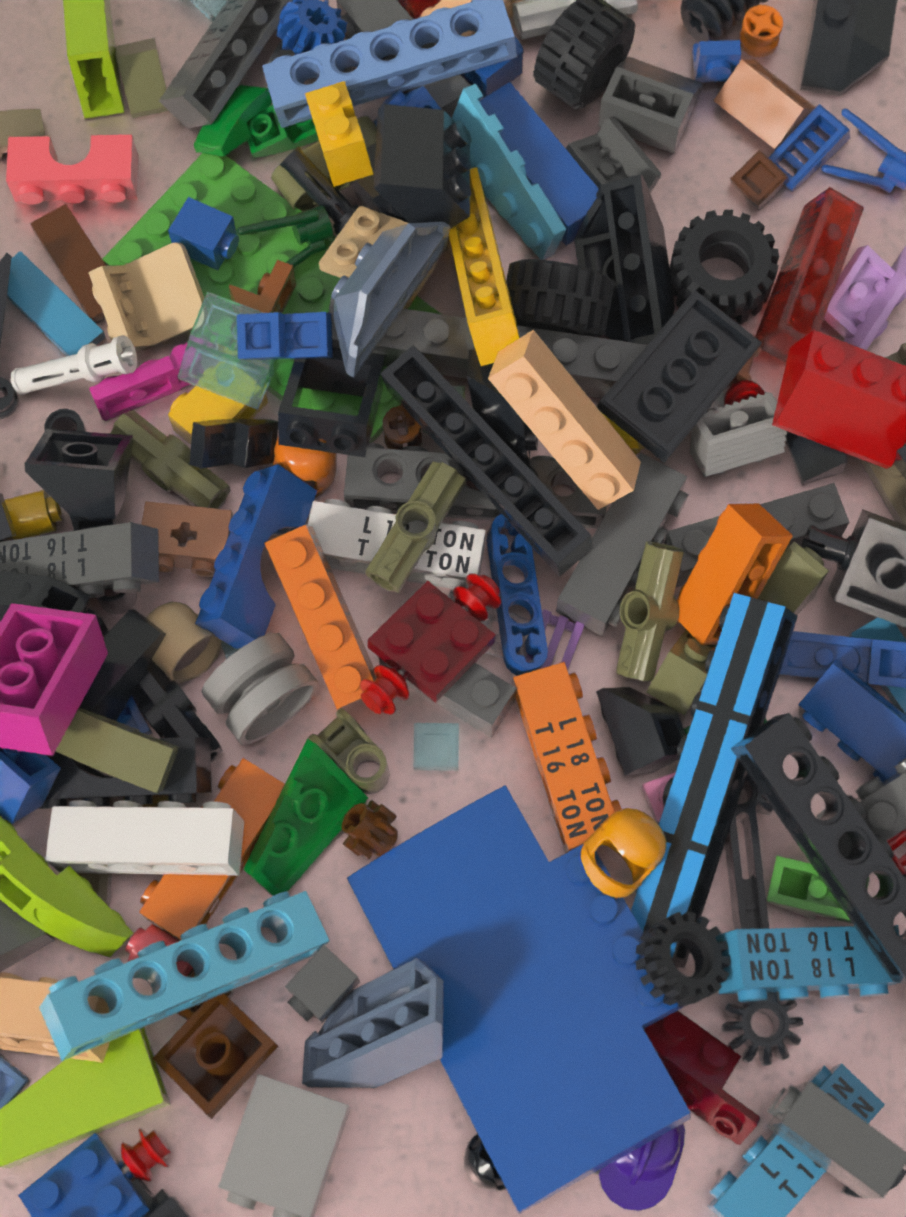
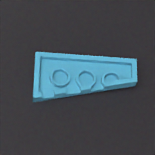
M475 83L463 89L452 117L455 122L460 121L470 133L471 168L477 167L484 194L495 206L498 213L507 220L520 235L523 242L532 249L539 259L545 260L555 254L564 236L566 227L539 184L531 185L526 178L524 167L526 163L518 150L510 152L499 134L504 128L495 114L488 116L479 102L483 94Z

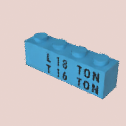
M894 925L896 934L900 936L898 925ZM855 926L736 929L715 937L718 943L726 940L729 949L721 953L722 956L731 957V965L722 969L728 972L729 975L726 981L720 983L722 987L718 990L719 994L738 993L739 1002L768 999L767 992H779L780 1000L804 999L809 997L808 991L819 990L820 998L822 999L849 996L848 989H859L860 997L881 996L889 994L888 986L899 984L892 981Z
M842 1063L833 1066L831 1070L823 1065L809 1080L868 1124L885 1106ZM775 1132L767 1140L760 1135L742 1154L747 1163L734 1176L730 1171H727L711 1188L709 1192L715 1198L708 1207L718 1217H786L826 1170Z

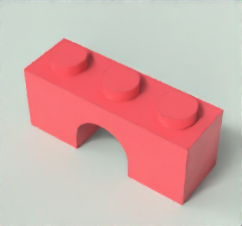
M132 134L91 135L90 151L87 157L77 164L63 165L58 163V157L50 136L8 137L6 182L15 202L34 205L43 201H64L76 204L84 200H105L111 203H118L125 199H137L139 155Z

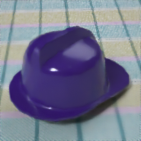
M684 1124L677 1126L600 1170L598 1175L601 1187L612 1202L623 1209L641 1211L654 1207L666 1197L673 1184L684 1147Z

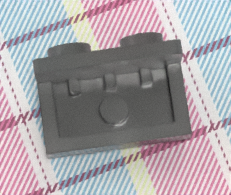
M615 117L607 118L596 135L568 143L566 150L598 188L602 184L641 174L651 193L661 178L659 169Z

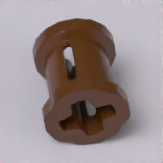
M402 406L393 407L386 412L383 418L384 443L387 449L402 450L404 448L403 444L406 443L407 446H421V426ZM405 428L407 434L400 435L398 429Z

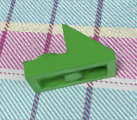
M781 856L776 857L766 900L768 903L811 919H815L816 915L853 924L811 863ZM868 877L866 880L867 891L870 882V877Z

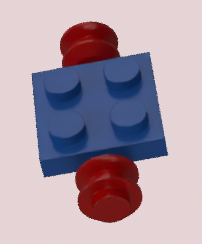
M140 1128L138 1130L140 1141L137 1144L131 1146L125 1142L121 1143V1157L123 1161L118 1162L103 1138L95 1132L18 1196L31 1217H142L150 1209L133 1186L131 1179L135 1176L140 1180L151 1182L152 1175L150 1169L157 1164L168 1168L170 1165L165 1157L171 1153V1150L156 1130L147 1134Z

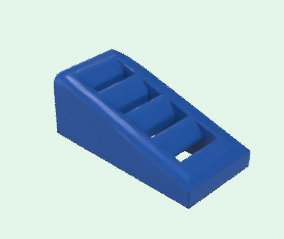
M819 104L768 158L788 176L789 182L785 186L793 192L843 147L850 139V129ZM817 128H820L830 136L826 142L814 132ZM806 138L820 148L816 153L803 143ZM795 148L809 159L805 164L791 154ZM785 159L798 172L792 176L778 163Z

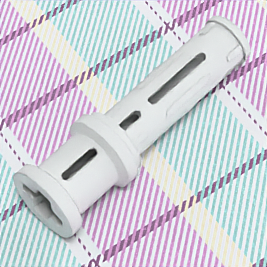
M121 335L114 337L111 343L97 346L93 343L83 345L78 353L52 359L23 368H15L11 372V382L14 390L20 395L83 378L91 382H98L103 380L108 374L120 372L126 375L133 373L137 368V354L132 341L127 336Z

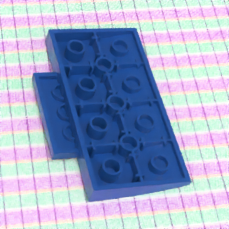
M504 785L391 849L347 877V880L393 969L418 958L424 961L443 980V1056L440 1061L518 1213L521 1214L690 1120L691 1112L644 1031V1028L683 1007H678L677 1003L671 1006L664 1004L665 994L654 998L649 993L655 987L652 982L645 986L642 984L640 978L647 975L645 969H636L635 962L644 957L635 953L637 945L644 942L640 939L643 931L623 897L614 898L606 895L593 885L585 872L581 860L583 844L550 862L548 861L507 786ZM595 851L597 865L604 873L610 876L597 851Z

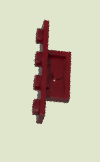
M678 1010L644 1029L688 1109L710 1124L718 1134L741 1145L756 1128L761 1119L759 1115L722 1089L742 1056L734 1050H730L727 1045Z

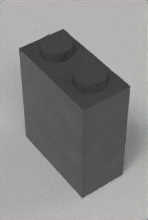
M810 1081L796 1086L791 1084L787 1089L783 1087L767 1109V1112L773 1115L766 1127L863 1199L884 1198L906 1165V1151Z

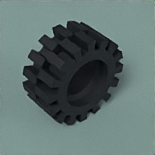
M681 912L674 913L649 927L650 929L640 937L644 942L637 945L635 953L644 957L635 962L636 969L646 970L647 975L641 977L640 980L644 986L652 982L655 987L649 993L654 998L665 994L664 1004L671 1006L677 1003L678 1007H685L717 992L722 987L720 983L727 980L729 973L722 969L731 965V957L722 956L721 952L729 949L726 940L720 943L717 942L715 937L722 933L717 926L710 930L706 928L710 921L709 919L702 916L695 920V913L686 912L681 915ZM674 942L683 944L692 954L695 962V973L693 976H685L675 967L670 954V948Z

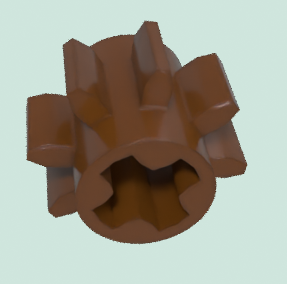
M370 800L368 805L359 803L353 806L347 812L342 822L343 832L349 835L344 840L343 845L357 856L362 855L367 860H370L373 854L375 856H382L391 850L397 840L398 831L391 825L397 815L382 803L378 805L373 800Z

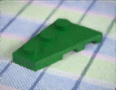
M308 738L243 869L271 896L289 891L342 830V822L347 812L353 806L365 803L369 799L316 743Z

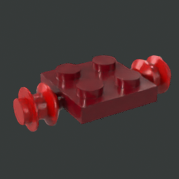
M473 573L466 576L468 588L455 587L452 592L454 601L427 581L368 638L367 648L392 667L377 665L374 668L376 680L373 682L369 679H363L360 682L363 692L361 699L370 710L377 714L382 712L389 715L394 714L396 707L393 701L396 698L406 701L410 697L406 683L407 680L436 703L495 643L496 634L481 623L488 618L486 607L497 609L501 605L499 587L490 577L486 575L479 576Z

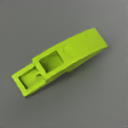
M0 816V900L42 931L65 943L107 957H111L133 934V931L125 924L122 916L111 909L93 891L89 881L79 876L70 865L56 875L49 868L44 857L34 852L17 834L14 826Z

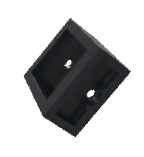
M333 348V358L295 359L278 412L279 445L366 457L383 391L384 381L380 373L384 370L385 356L370 354L354 378L346 373L341 349ZM307 388L361 396L363 398L358 416L300 408L298 404L302 390ZM319 439H324L326 443L320 442Z

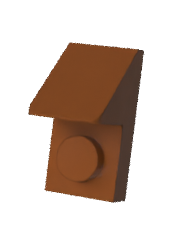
M277 260L271 274L266 272L263 275L257 294L229 285L232 303L237 315L283 313L296 286L293 265Z

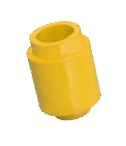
M44 490L4 499L17 535L11 537L13 540L57 531L56 522L63 520L60 505L52 497H49L48 493Z

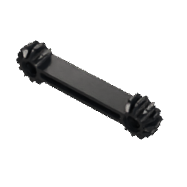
M747 773L743 789L746 791L748 799L746 803L737 804L725 841L734 930L769 928L756 812L769 815L773 809ZM736 821L741 822L744 828L749 879L742 878ZM767 992L768 999L742 1002V1007L728 1003L724 1008V1012L735 1018L736 1021L723 1023L721 1026L722 1031L727 1033L737 1032L738 1035L737 1038L728 1043L729 1049L735 1050L742 1044L747 1046L742 1058L746 1063L753 1060L758 1050L762 1066L771 1065L772 1051L779 1059H787L790 1055L784 1043L797 1046L801 1041L797 1034L789 1031V1028H797L803 1025V1018H789L787 1012L797 1006L795 1000H788L781 1005L778 1003L777 992ZM762 1012L771 1018L774 1028L770 1037L758 1036L753 1031L751 1018L754 1013Z

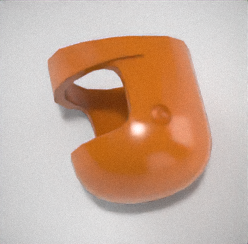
M277 438L274 448L275 458L273 466L279 464L302 481H315L313 487L317 490L315 498L322 495L334 482L337 472V453L279 445ZM319 439L320 442L326 443L324 439Z

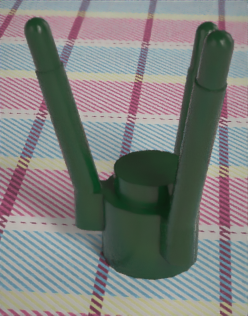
M322 205L300 212L297 215L254 223L237 229L239 235H246L292 226L297 242L299 244L305 242L308 244V247L285 262L293 265V268L313 254L326 250L324 240L333 237L329 216Z

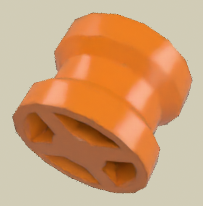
M757 5L745 13L739 35L741 48L745 53L759 58L769 56L776 50L783 28V18L779 11L768 5ZM761 32H766L764 36H760Z

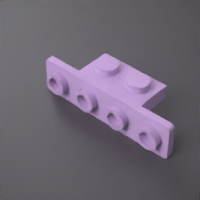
M868 245L859 247L816 312L845 338L844 342L867 350L873 339L880 336L888 326V316L894 307L898 306L906 298V246L892 267Z

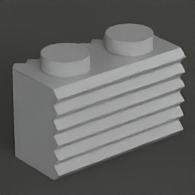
M765 392L764 396L758 394L756 398L749 397L748 400L742 399L740 403L734 401L733 405L726 404L724 408L718 406L717 410L710 409L691 430L690 454L704 477L721 474L726 470L752 462H759L765 458L785 452L784 441H786L785 435H787V432L772 426L777 401L772 393Z

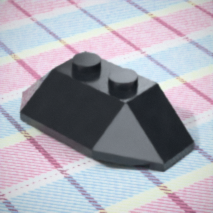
M814 0L800 90L841 96L849 90L850 86L863 79L888 60L897 0Z
M639 174L600 185L596 194L597 198L587 212L574 242L578 266L599 271L615 282L606 334L604 335L611 340L648 345L673 316L675 304L664 226L645 179Z

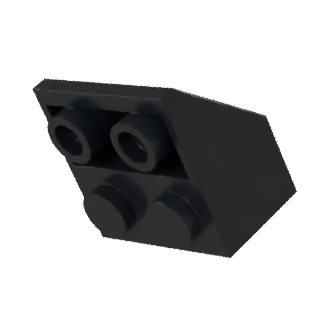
M469 350L467 380L473 409L530 469L531 451L538 450V438L488 379L494 363L480 366L476 350Z

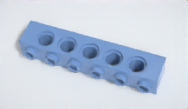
M472 0L470 3L453 8H439L430 15L417 19L400 20L390 27L374 32H360L352 38L341 42L320 44L311 51L301 54L280 56L273 62L262 65L274 110L281 128L312 119L305 93L345 81L352 105L356 106L392 95L398 90L403 92L516 58L517 52L515 36L504 1ZM466 31L476 32L471 36H461ZM427 43L436 44L432 48H421L424 44ZM387 55H397L392 60H381ZM347 67H357L352 72H342ZM317 78L312 84H303L308 79Z

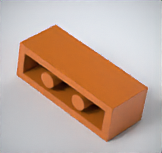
M759 503L728 504L726 509L720 514L717 526L708 543L699 553L698 561L687 582L679 591L677 599L680 609L678 621L702 646L717 645L722 631L719 622L724 607L731 603L734 593L758 599L793 535Z

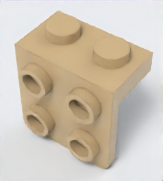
M180 242L166 245L125 265L101 266L88 272L93 284L92 292L94 298L101 305L108 324L107 332L110 340L112 341L114 337L121 335L127 336L132 341L136 351L146 350L201 326L210 319V312L186 247Z

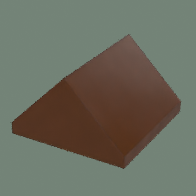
M223 993L205 1001L152 1059L212 1119L279 1046Z

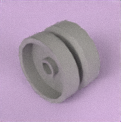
M270 633L261 636L243 646L214 670L202 688L201 692L204 698L217 714L229 713L226 725L241 745L251 744L276 731L306 706L319 687L317 679L305 664H292L295 656L294 651L280 633Z

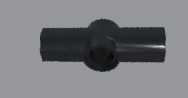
M151 660L132 693L139 703L138 709L160 738L163 736L165 738H210L212 763L223 751L219 742L195 714L197 712L196 708L175 680L170 681L165 673Z

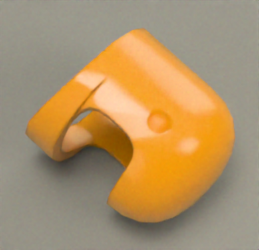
M632 808L621 809L609 816L584 842L581 849V860L585 872L593 885L604 894L614 898L628 897L641 886L645 877L662 861L667 847L665 835L659 824L645 812ZM601 844L610 847L626 862L632 873V885L622 884L613 880L597 865L595 851Z

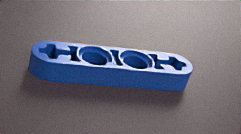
M500 514L491 524L487 532L486 542L492 580L500 590L501 605L496 611L503 659L507 669L512 674L518 676L541 669L547 659L548 648L532 547L506 518ZM503 528L508 529L509 535L516 536L511 544L510 553H506L509 547L507 536L500 534ZM509 565L518 567L524 574V581L521 583L508 581L504 577L503 568ZM519 605L526 608L531 616L530 621L524 624L517 623L510 617L509 607ZM528 635L525 640L526 652L529 655H534L530 663L526 662L523 655H517L523 644L522 636Z

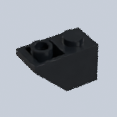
M631 687L602 688L596 691L601 705L602 716L608 725L616 748L617 759L622 765L625 775L653 773L678 761V745L686 734L678 711Z

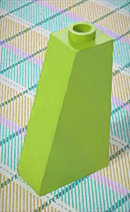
M63 0L67 57L84 118L125 113L119 66L116 58L110 0Z
M145 1027L110 1041L103 1062L72 1058L64 1060L0 1109V1168L15 1167L90 1137L95 1132L98 1134L170 1105L171 1103L158 1065L152 1059L154 1053Z

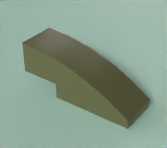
M79 707L56 752L154 793H159L164 790L179 746L139 732V729Z

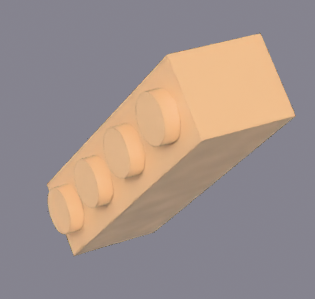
M532 330L498 351L488 379L597 510L634 491L641 461L538 334Z

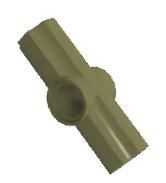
M134 410L129 413H123L114 423L110 434L133 435L131 458L138 462L145 474L167 492L173 490L190 505L196 507L220 509L225 503L231 491L229 485L210 469H200L189 465L191 449L176 436L169 434L167 437Z
M433 461L409 501L398 509L395 517L396 522L365 571L366 576L380 587L388 591L400 593L423 553L434 544L436 532L465 486L466 478L461 476L453 467L443 462L437 463ZM416 520L422 521L428 526L420 533H411L405 529L409 522Z
M646 541L635 590L627 593L620 604V617L626 629L616 668L618 674L641 681H653L664 633L671 630L679 618V605L673 595L684 553L683 549L672 545Z

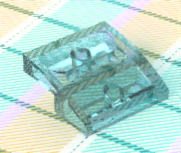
M207 291L184 352L178 379L258 410L275 372L273 368L275 359H238L237 315L263 312Z

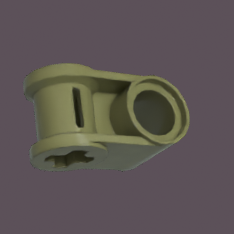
M340 708L336 712L337 718L318 735L312 733L308 739L316 743L363 793H377L384 789L389 780L390 773L386 757L382 750L367 736L357 721L347 711ZM375 761L380 767L375 775L365 778L356 774L357 768L361 763Z

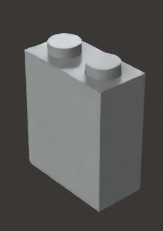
M258 1074L218 1188L230 1191L227 1201L252 1210H254L257 1201L275 1207L272 1217H314L351 1107Z

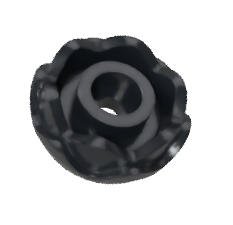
M477 1133L471 1138L465 1149L464 1167L472 1182L482 1189L489 1191L505 1190L506 1187Z

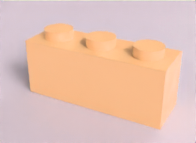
M0 973V1049L60 1057L39 1009L46 996L50 993L49 987L59 982V980L41 977L39 981H29L11 973ZM99 996L88 997V1004L94 1012L99 1014L109 1013L108 1004L103 998ZM110 1041L71 1058L103 1062Z

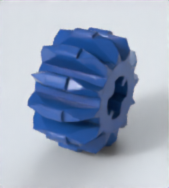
M292 0V2H288L280 13V21L277 26L276 36L283 40L282 50H292L294 55L311 51L320 44H334L344 41L348 23L341 19L342 9L331 8L329 0L324 2L319 0Z

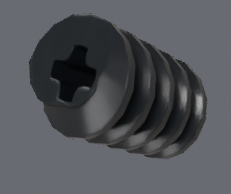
M683 0L680 6L681 18L685 28L696 41H710L709 35L714 38L720 37L723 34V28H732L735 25V19L743 20L747 10L759 5L760 2L766 3L768 0Z

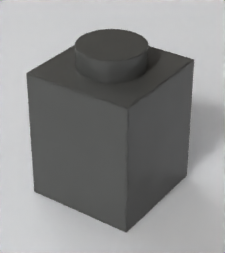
M323 945L285 986L293 995L287 1003L307 1022L314 1015L323 1023L360 983V980L351 969Z

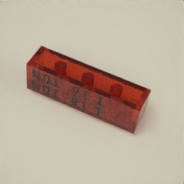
M831 187L804 205L755 338L762 342V350L785 363L789 348L813 330L820 331L864 210L862 205Z

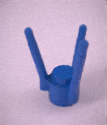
M844 108L841 111L842 116L857 127L861 134L887 153L878 169L884 176L880 178L826 164L822 166V171L841 178L877 186L888 193H891L895 185L905 190L906 152L896 147L850 110Z

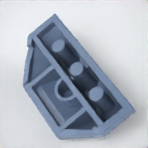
M444 222L408 223L383 231L373 245L366 243L361 249L355 261L357 268L351 276H342L336 284L331 298L334 299L333 320L345 370L351 377L354 378L446 249L450 231L448 224Z
M416 958L352 990L328 1016L319 1033L314 1031L305 1040L302 1084L308 1087L377 1088L441 1059L443 1056V980L424 961Z

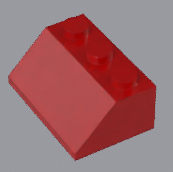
M813 330L789 348L772 426L888 469L892 467L895 461L897 450L906 443V366Z

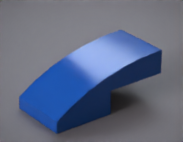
M274 312L238 314V359L333 358L332 313L282 314Z

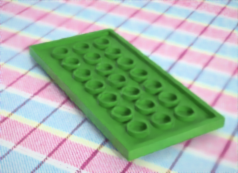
M202 153L102 260L106 266L125 265L171 244L168 230L188 197L233 216L236 232L242 226L293 216L302 211L297 207L293 210L285 198L226 155L223 157ZM292 226L246 235H239L237 233L239 236L237 249L230 259L225 258L219 270H215L190 258L210 312V319L207 323L189 331L221 356L225 357L228 355L262 383L267 391L281 401L295 359H238L237 313L232 303L229 285L257 294L263 275L266 272L271 274L277 260L287 262L308 247L306 242L303 244L297 242ZM334 234L333 237L324 240L326 250L313 254L293 268L296 286L282 314L329 312L331 295L340 278L321 271L319 261L336 239ZM416 296L408 308L410 310L441 314L418 296ZM385 384L383 385L369 443H373L383 432V418L386 412L393 407L401 406L387 391ZM303 388L298 407L358 416L363 397Z

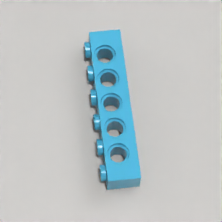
M288 891L281 892L264 901V908L251 913L247 907L241 908L225 916L222 919L224 924L208 929L206 924L198 925L184 932L180 936L182 940L169 946H166L164 941L153 943L137 953L139 958L124 964L121 958L113 959L94 969V976L79 982L76 976H71L50 986V993L46 996L39 1009L61 1060L64 1061L314 956L330 940L307 892L304 891L291 897ZM261 927L272 930L277 937V943L267 941L262 936ZM219 944L231 946L236 953L237 960L225 958L219 950ZM176 961L189 963L195 971V977L183 976L177 969ZM142 978L146 980L152 987V995L146 996L138 993L133 986V979ZM99 996L103 998L108 1004L109 1013L99 1014L94 1012L88 1004V997Z

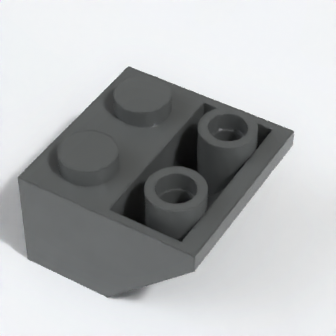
M628 56L616 66L602 97L598 126L601 127L607 118L615 117L633 139L674 154L704 83Z

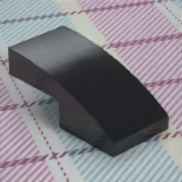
M220 419L193 422L189 465L204 469L228 464H235L243 468L272 464L275 458L274 448L278 437V421L271 419Z

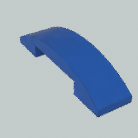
M793 631L780 670L781 675L820 679L838 659L867 684L906 688V642Z

